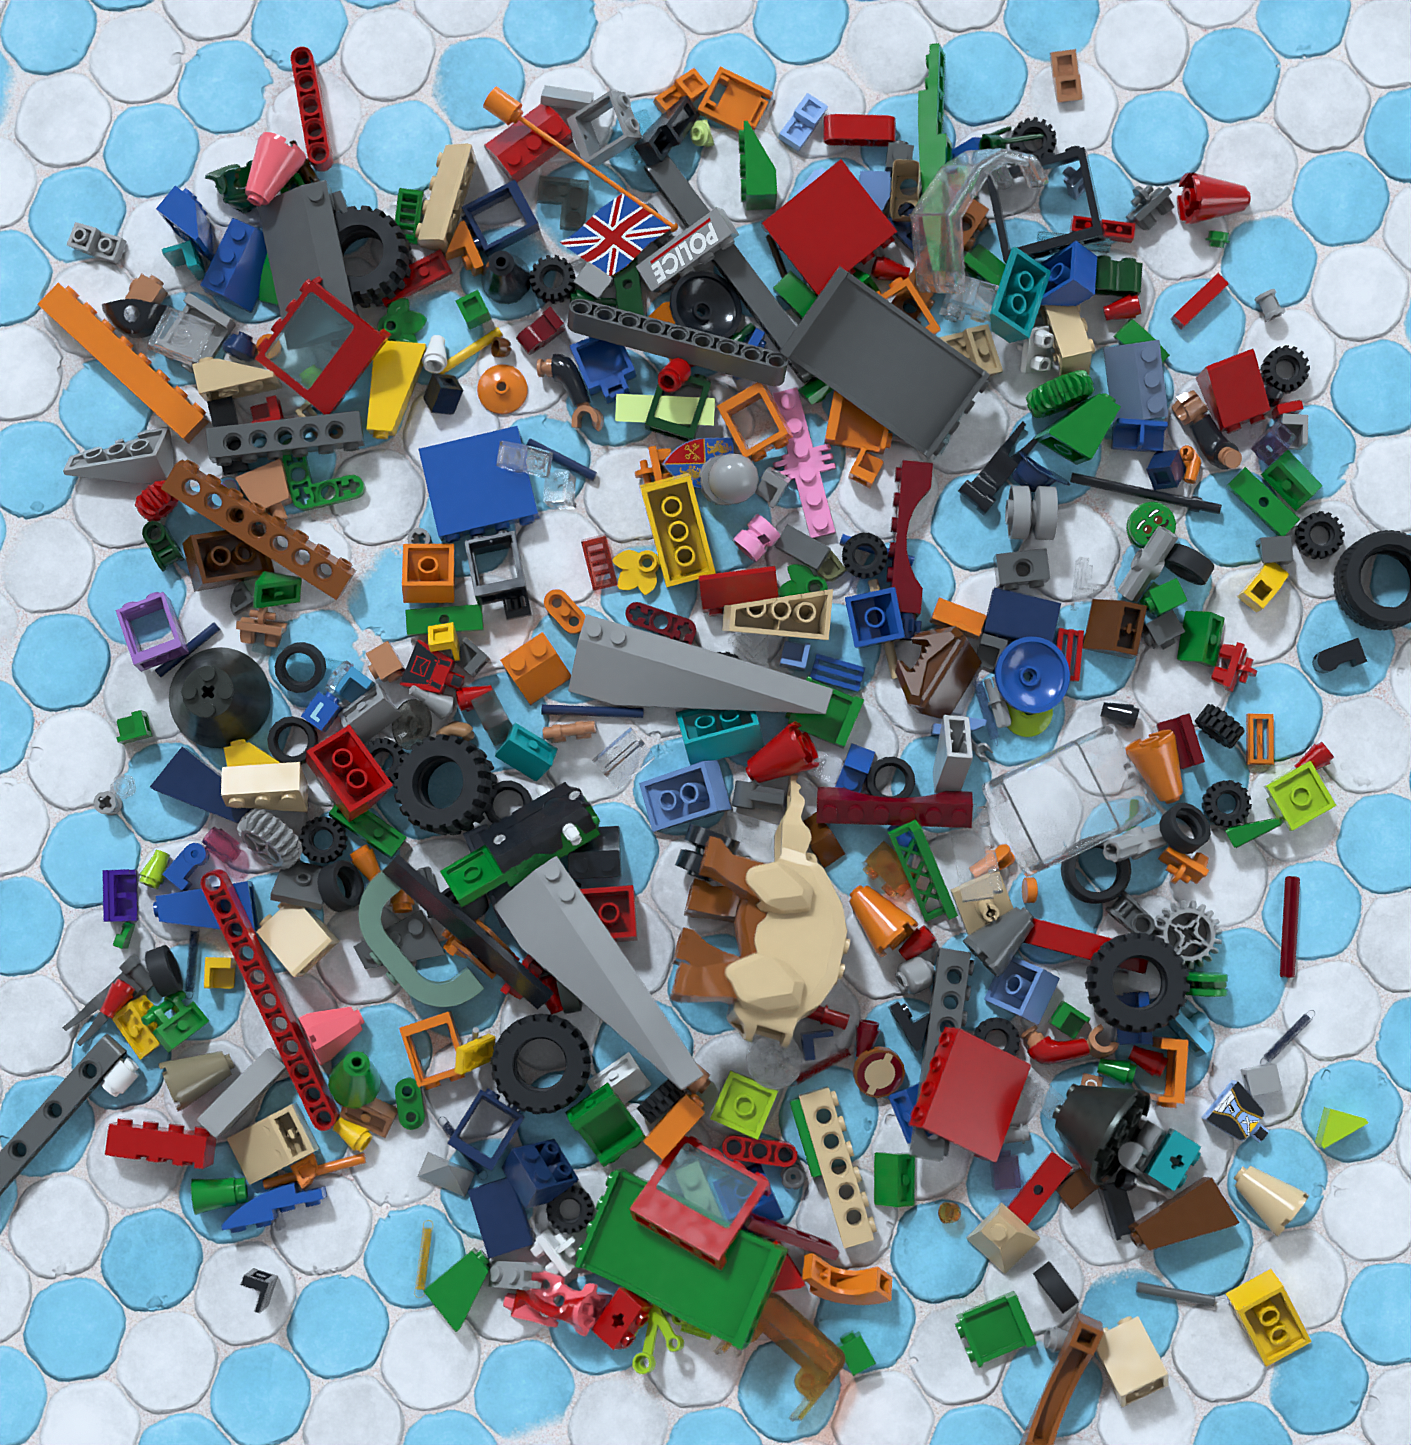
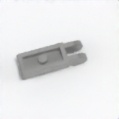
M491 1260L488 1287L530 1290V1288L541 1289L542 1283L532 1281L531 1278L532 1273L543 1272V1266L526 1262Z

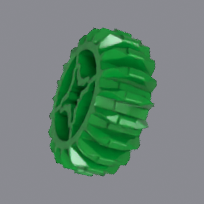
M1076 370L1047 381L1033 389L1026 397L1027 406L1033 417L1044 418L1081 403L1090 397L1095 389L1088 373L1085 370Z

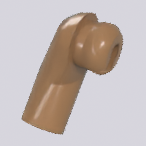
M453 721L436 731V734H445L450 737L455 735L462 737L463 740L468 742L475 736L474 731H472L473 727L470 724Z

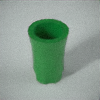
M192 1178L191 1197L194 1214L198 1215L210 1210L237 1206L238 1204L248 1202L246 1178Z

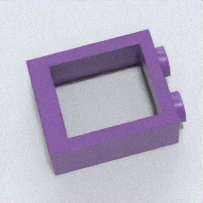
M164 592L151 593L146 596V599L125 603L122 608L115 610L133 665L141 672L189 654L171 600ZM164 609L174 639L141 651L131 621Z

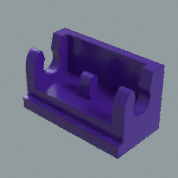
M102 870L103 922L138 921L137 870Z

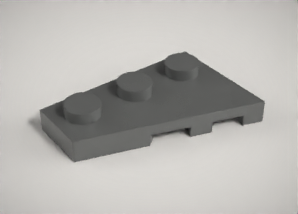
M422 909L384 929L409 961L446 955ZM365 940L353 946L365 969L384 966L383 963L378 966L369 954L372 952V949Z

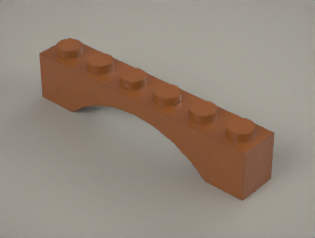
M1077 1312L1019 1445L1054 1444L1070 1398L1103 1336L1102 1322Z

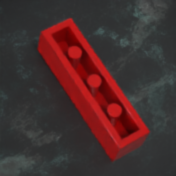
M1073 215L1070 233L1093 227L1092 219L1090 217ZM1102 219L1106 240L1132 243L1136 224Z
M1217 273L1171 317V320L1182 330L1229 283Z

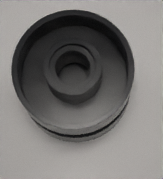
M690 824L684 840L697 848L695 851L680 849L675 866L688 870L687 874L711 883L713 879L699 875L705 845L709 837L720 838L733 855L737 854L741 842Z

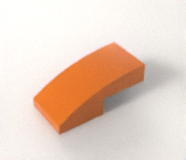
M692 68L677 78L673 86L656 96L653 103L664 114L683 96L687 95L693 103L708 90L709 85L698 71Z

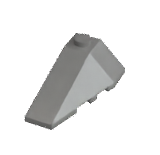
M163 427L137 433L139 438L127 442L123 438L116 440L115 444L103 450L101 447H96L69 457L63 472L65 475L139 484L166 481L174 466L170 428Z

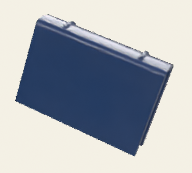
M994 587L982 634L1013 642L1024 637H1040L1053 642L1061 603Z
M507 1177L468 1190L488 1259L535 1243L525 1207Z

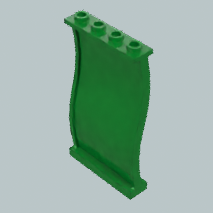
M624 1168L612 1171L606 1180L607 1190L596 1204L597 1214L586 1228L587 1238L576 1252L577 1262L575 1267L584 1268L636 1293L677 1318L731 1343L733 1347L739 1350L747 1348L789 1249L740 1229L725 1252V1265L719 1270L634 1221L630 1208L648 1183V1180L627 1172L628 1170ZM657 1185L656 1188L664 1194L724 1228L730 1227L731 1223Z

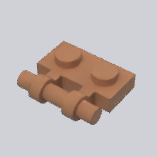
M578 721L572 724H556L550 727H543V737L546 740L551 739V743L565 742L566 737L576 736V740L592 738V733H597L595 721Z

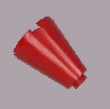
M1186 173L1182 176L1179 187H1183L1182 195H1177V211L1181 221H1186L1185 224H1193L1244 211L1250 204L1251 194L1244 185L1197 173Z
M794 721L787 725L747 761L746 772L752 781L756 780L758 783L812 770L819 766V762L814 760L818 758L816 748L808 733H801L798 729L802 726L800 723Z

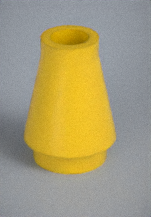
M342 1117L336 1121L332 1129L353 1151L363 1152L373 1137L369 1133V1129L347 1121Z

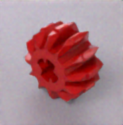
M165 480L155 481L151 486L148 485L136 498L135 507L139 514L148 522L160 521L161 518L173 512V508L178 505V499L161 489Z

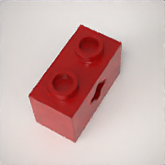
M619 1287L591 1331L612 1350L628 1348L636 1338L635 1333L639 1327H642L650 1317L649 1312L653 1305L636 1293L624 1287Z

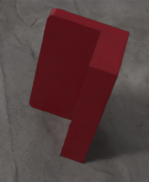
M1190 713L1156 724L1158 731L1172 730L1174 732L1180 770L1205 762Z

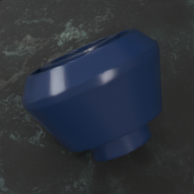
M239 331L238 335L232 334L222 344L223 351L230 356L250 363L255 359L256 344L252 342L253 337Z

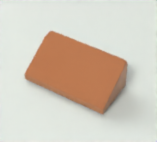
M375 1098L370 1104L368 1103L358 1109L345 1108L343 1106L339 1116L386 1138L398 1111L396 1107Z

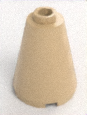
M1251 1165L1248 1169L1242 1167L1233 1178L1237 1181L1234 1185L1277 1237L1285 1229V1225L1291 1222L1310 1196L1306 1192Z

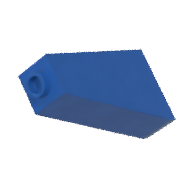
M251 881L232 883L255 933H257L259 925L253 883ZM202 889L155 896L156 902L153 903V911L155 917L159 918V922L220 929ZM222 899L221 908L226 912H230L231 903L226 899ZM232 924V931L243 932L240 924Z

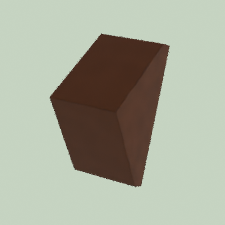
M817 812L805 819L803 823L811 833L810 849L823 868H826L845 855V852L826 823H816Z

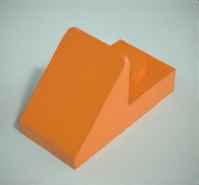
M463 220L458 224L446 251L445 259L448 261L462 256L466 270H471L473 277L482 274L484 264Z

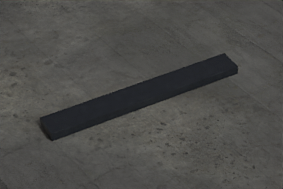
M397 855L382 871L537 1010L552 997L554 992L400 855Z

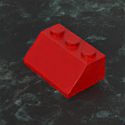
M539 104L523 116V118L564 147L574 142L572 131L550 106ZM520 121L516 124L513 123L484 145L510 181L516 180L517 183L561 151Z
M769 566L699 576L703 613H708V616H719L724 614V605L778 598L776 567Z
M350 724L306 751V763L348 822L372 808L393 788L391 781Z

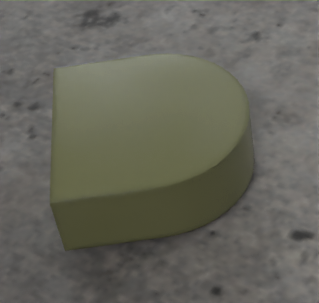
M831 550L823 565L817 571V575L826 582H832L846 573L847 570Z

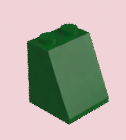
M1099 393L1078 404L1038 433L1034 440L1075 465L1089 461L1096 453L1121 406L1115 403L1116 400L1112 396Z

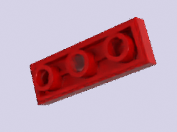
M1050 1151L1007 1208L1028 1226L1073 1167L1053 1151ZM1036 1185H1041L1042 1191L1039 1194H1035L1033 1191Z

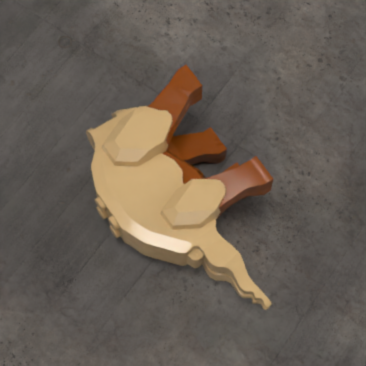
M792 774L788 777L786 809L774 835V862L765 864L733 855L720 838L709 837L705 845L699 875L710 877L724 886H712L704 880L694 878L689 889L684 916L734 923L739 956L724 952L708 944L693 929L683 927L678 937L672 964L678 965L670 996L671 1001L679 1003L720 1001L727 1003L729 1007L726 1019L741 1034L745 1041L751 1042L754 1034L778 1040L780 1041V1046L786 1048L790 1044L797 1022L813 1013L821 1005L832 987L837 984L838 979H842L845 964H842L841 960L843 954H847L850 945V939L846 938L847 927L842 902L824 868L817 863L816 856L812 853H806L811 841V833L801 819L805 800L798 792L801 786L796 782L798 779L797 774Z

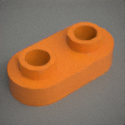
M559 589L549 591L544 598V606L548 613L567 633H581L586 617L583 611L564 591ZM555 599L562 601V605L558 608L552 605ZM577 618L579 620L578 625L571 626L569 624L570 619Z

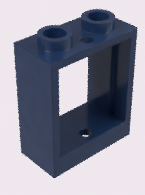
M516 180L462 206L464 216L461 217V220L465 221L468 230H473L476 236L473 238L474 244L479 252L484 251L486 257L540 230L539 223ZM511 197L526 225L488 244L474 216Z
M487 1088L485 1092L483 1090L478 1092L447 1144L492 1171L525 1116L520 1114L522 1111L518 1110V1107L515 1105H510L509 1103L505 1105L500 1102V1095ZM482 1099L515 1119L491 1158L458 1138Z

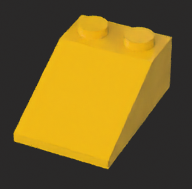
M1272 1269L1225 1293L1266 1367L1312 1342L1288 1293Z

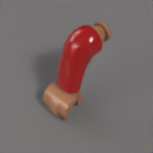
M1101 1024L1090 1032L1087 1040L1081 1038L1056 1041L1051 1039L1050 1036L1044 1037L1041 1032L1038 1033L1036 1025L1020 1035L1022 1039L1026 1038L1028 1040L1026 1042L1030 1048L1027 1051L1028 1055L1040 1064L1050 1065L1089 1056V1054L1097 1059L1106 1058L1113 1055L1119 1046L1117 1042L1113 1041L1106 1047L1100 1046L1096 1042L1095 1037L1104 1030Z

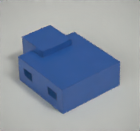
M592 337L569 345L590 396L602 392L606 403L609 404L616 401V394H630L626 381L637 376L625 346Z

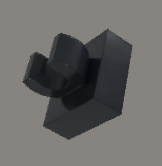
M528 596L503 601L507 621L532 616Z

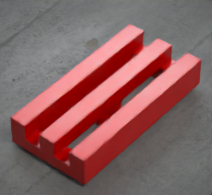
M1058 628L1056 646L1061 651L1063 635H1068L1065 658L1068 662L1069 670L1071 666L1073 636H1077L1073 676H1070V681L1078 682L1080 679L1084 631Z

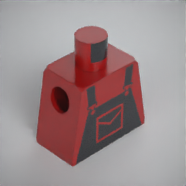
M417 640L400 685L407 689L414 685L426 692L429 691L443 695L446 686L460 690L465 676L452 672L456 663L454 660L439 651L430 652L428 644Z

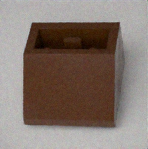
M1092 599L1082 649L1127 659L1135 658L1138 654L1147 606L1121 600Z

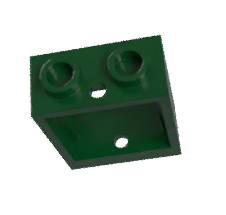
M694 374L684 383L702 389L690 428L654 417L660 397L664 391L658 384L645 421V430L683 442L695 440L699 428L698 423L706 398L709 397L712 382H709L708 378L703 375Z

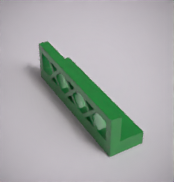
M913 820L887 832L925 922L942 914H945L949 920L957 917L958 914L919 823ZM909 831L912 838L908 847L899 845L896 837ZM910 854L920 856L921 858L917 869L907 865ZM920 875L930 880L926 891L916 887ZM928 898L937 899L941 907L927 913L925 905Z

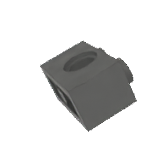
M1047 548L1000 553L993 557L997 588L1003 587L1004 590L1012 591L1019 589V585L1029 584V588L1043 587L1044 583L1050 579ZM1024 565L1028 569V575L1025 577L1019 576L1015 570L1016 566Z

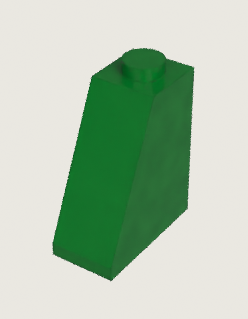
M475 1247L423 1290L455 1332L462 1327L490 1270L488 1265L490 1259L482 1250L477 1251Z

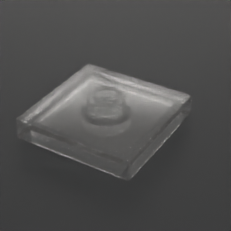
M167 306L148 342L147 349L192 366V364L198 363L215 330V324Z

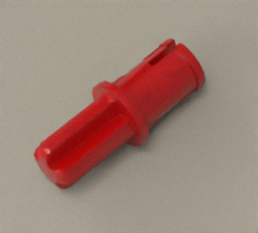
M825 1005V1007L819 1006L806 1018L819 1021L820 1025L825 1023L845 1030L850 1014L829 1009L828 1005Z

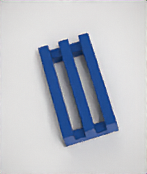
M816 654L810 677L812 680L858 693L865 667ZM819 662H826L859 673L858 676L819 665ZM817 670L854 680L856 683L851 685L817 675L816 672Z

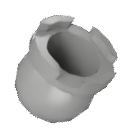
M729 453L712 457L703 464L699 473L702 494L708 501L716 505L739 504L746 501L755 493L759 483L757 468L750 459L740 454Z

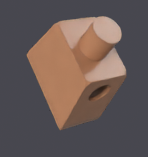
M281 459L235 477L251 503L256 502L266 509L265 512L270 513L272 517L278 516L285 521L288 519L284 506L293 502L284 464Z

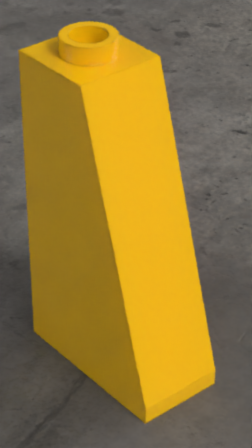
M387 341L373 359L367 431L373 435V438L388 439V436L396 435L423 368L422 358L427 349L426 344Z

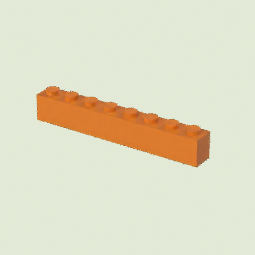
M57 283L38 305L189 444L209 423L204 417L207 412L196 402L191 405L185 399L188 395L179 386L173 389L167 383L170 378L160 369L155 372L149 366L152 362L142 352L138 355L131 350L134 345L123 335L118 338L113 333L116 329L105 318L102 321L97 319L95 315L98 312L87 302L82 305L77 300L80 295L69 285L64 288L60 283Z

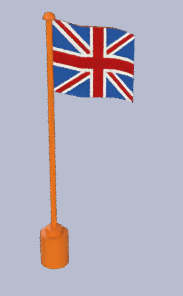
M497 86L489 93L483 104L484 109L507 125H510L512 122L514 124L518 121L522 122L622 193L600 208L577 232L560 241L565 247L585 261H589L609 276H612L627 267L650 243L668 231L675 232L678 230L677 223L673 224L523 118L522 104Z

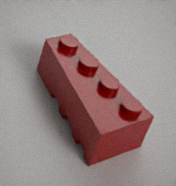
M117 1118V1122L110 1123L108 1126L105 1155L135 1160L146 1157V1161L156 1163L172 1160V1165L178 1166L193 1165L194 1163V1168L204 1169L214 1164L217 1138L204 1127L195 1126L194 1130H185V1125L169 1124V1127L166 1128L159 1127V1122L143 1121V1125L133 1124V1119Z

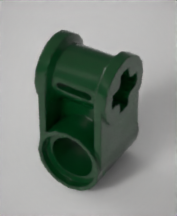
M150 521L144 525L142 529L143 538L162 572L174 562L185 560L183 552L166 526L157 521ZM160 528L162 531L160 538L152 540V530Z

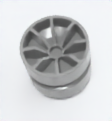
M1011 485L1005 507V523L1009 539L1026 540L1032 525L1036 540H1054L1058 514L1056 487L1038 486L1035 491L1034 500H1032L1029 486Z

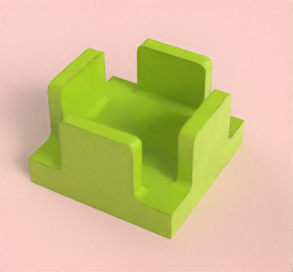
M1311 761L1284 773L1264 786L1270 796L1266 799L1277 818L1281 817L1289 831L1295 830L1337 806Z
M730 1070L710 1119L758 1140L778 1090Z

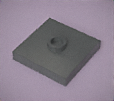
M297 861L289 869H280L270 894V900L321 910L324 902L318 891L317 880L323 866Z

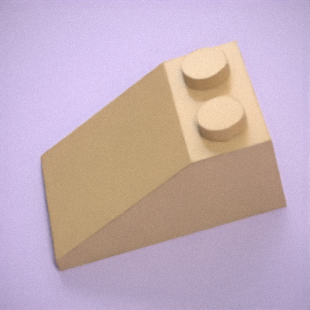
M205 357L200 359L199 363L192 364L198 393L206 402L229 396L237 399L283 388L282 383L273 371L218 358L214 359L213 357Z

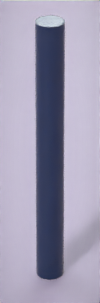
M542 704L541 714L643 718L644 708Z

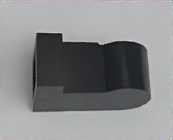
M1359 638L1317 653L1313 657L1312 664L1317 672L1324 674L1333 671L1342 663L1350 661L1351 667H1355L1367 662Z

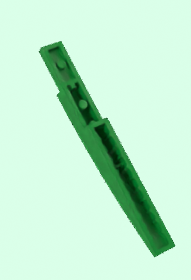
M940 43L929 44V54H926V67L929 70L928 77H925L926 90L918 91L919 161L925 217L936 274L943 285H948L952 143L947 134H943L945 53Z

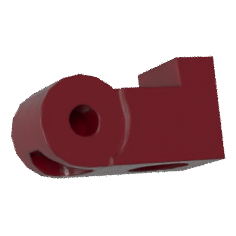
M550 306L543 312L542 316L524 328L517 335L516 340L527 354L531 355L566 330L565 324Z

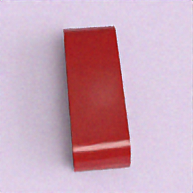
M829 114L824 116L823 142L826 145L888 147L889 142L894 143L896 141V118L894 116Z
M730 1134L722 1143L724 1155L732 1160L789 1167L797 1159V1151L794 1145L787 1141L760 1137L757 1140L746 1135ZM729 1141H739L741 1143V1150L735 1154L730 1153L726 1148ZM756 1144H764L767 1147V1152L763 1157H756L752 1153V1149ZM783 1147H788L793 1152L791 1159L788 1161H783L778 1157V1152Z

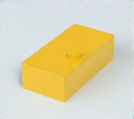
M685 473L639 485L666 587L699 579L701 575L716 574L691 475Z

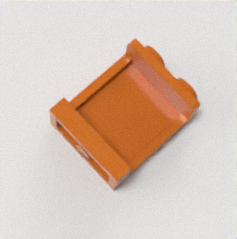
M834 390L824 444L861 450L862 447L867 448L866 452L883 455L885 448L890 449L893 434L888 433L889 429Z
M1153 1036L1152 1047L1167 1049V1058L1169 1060L1166 1064L1165 1093L1149 1094L1151 1099L1156 1101V1105L1177 1108V1103L1185 1104L1188 1040Z

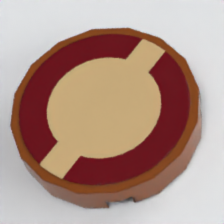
M881 1046L861 1053L853 1067V1077L856 1085L861 1092L869 1097L881 1098L889 1096L897 1091L903 1083L905 1076L904 1064L898 1054L890 1048Z

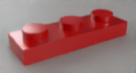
M441 249L408 265L411 269L410 278H403L406 285L402 290L398 288L394 292L396 297L391 300L388 297L382 299L386 308L393 301L406 298L453 274Z

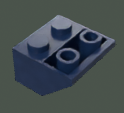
M555 1139L512 1148L501 1167L525 1209L547 1204L579 1180Z

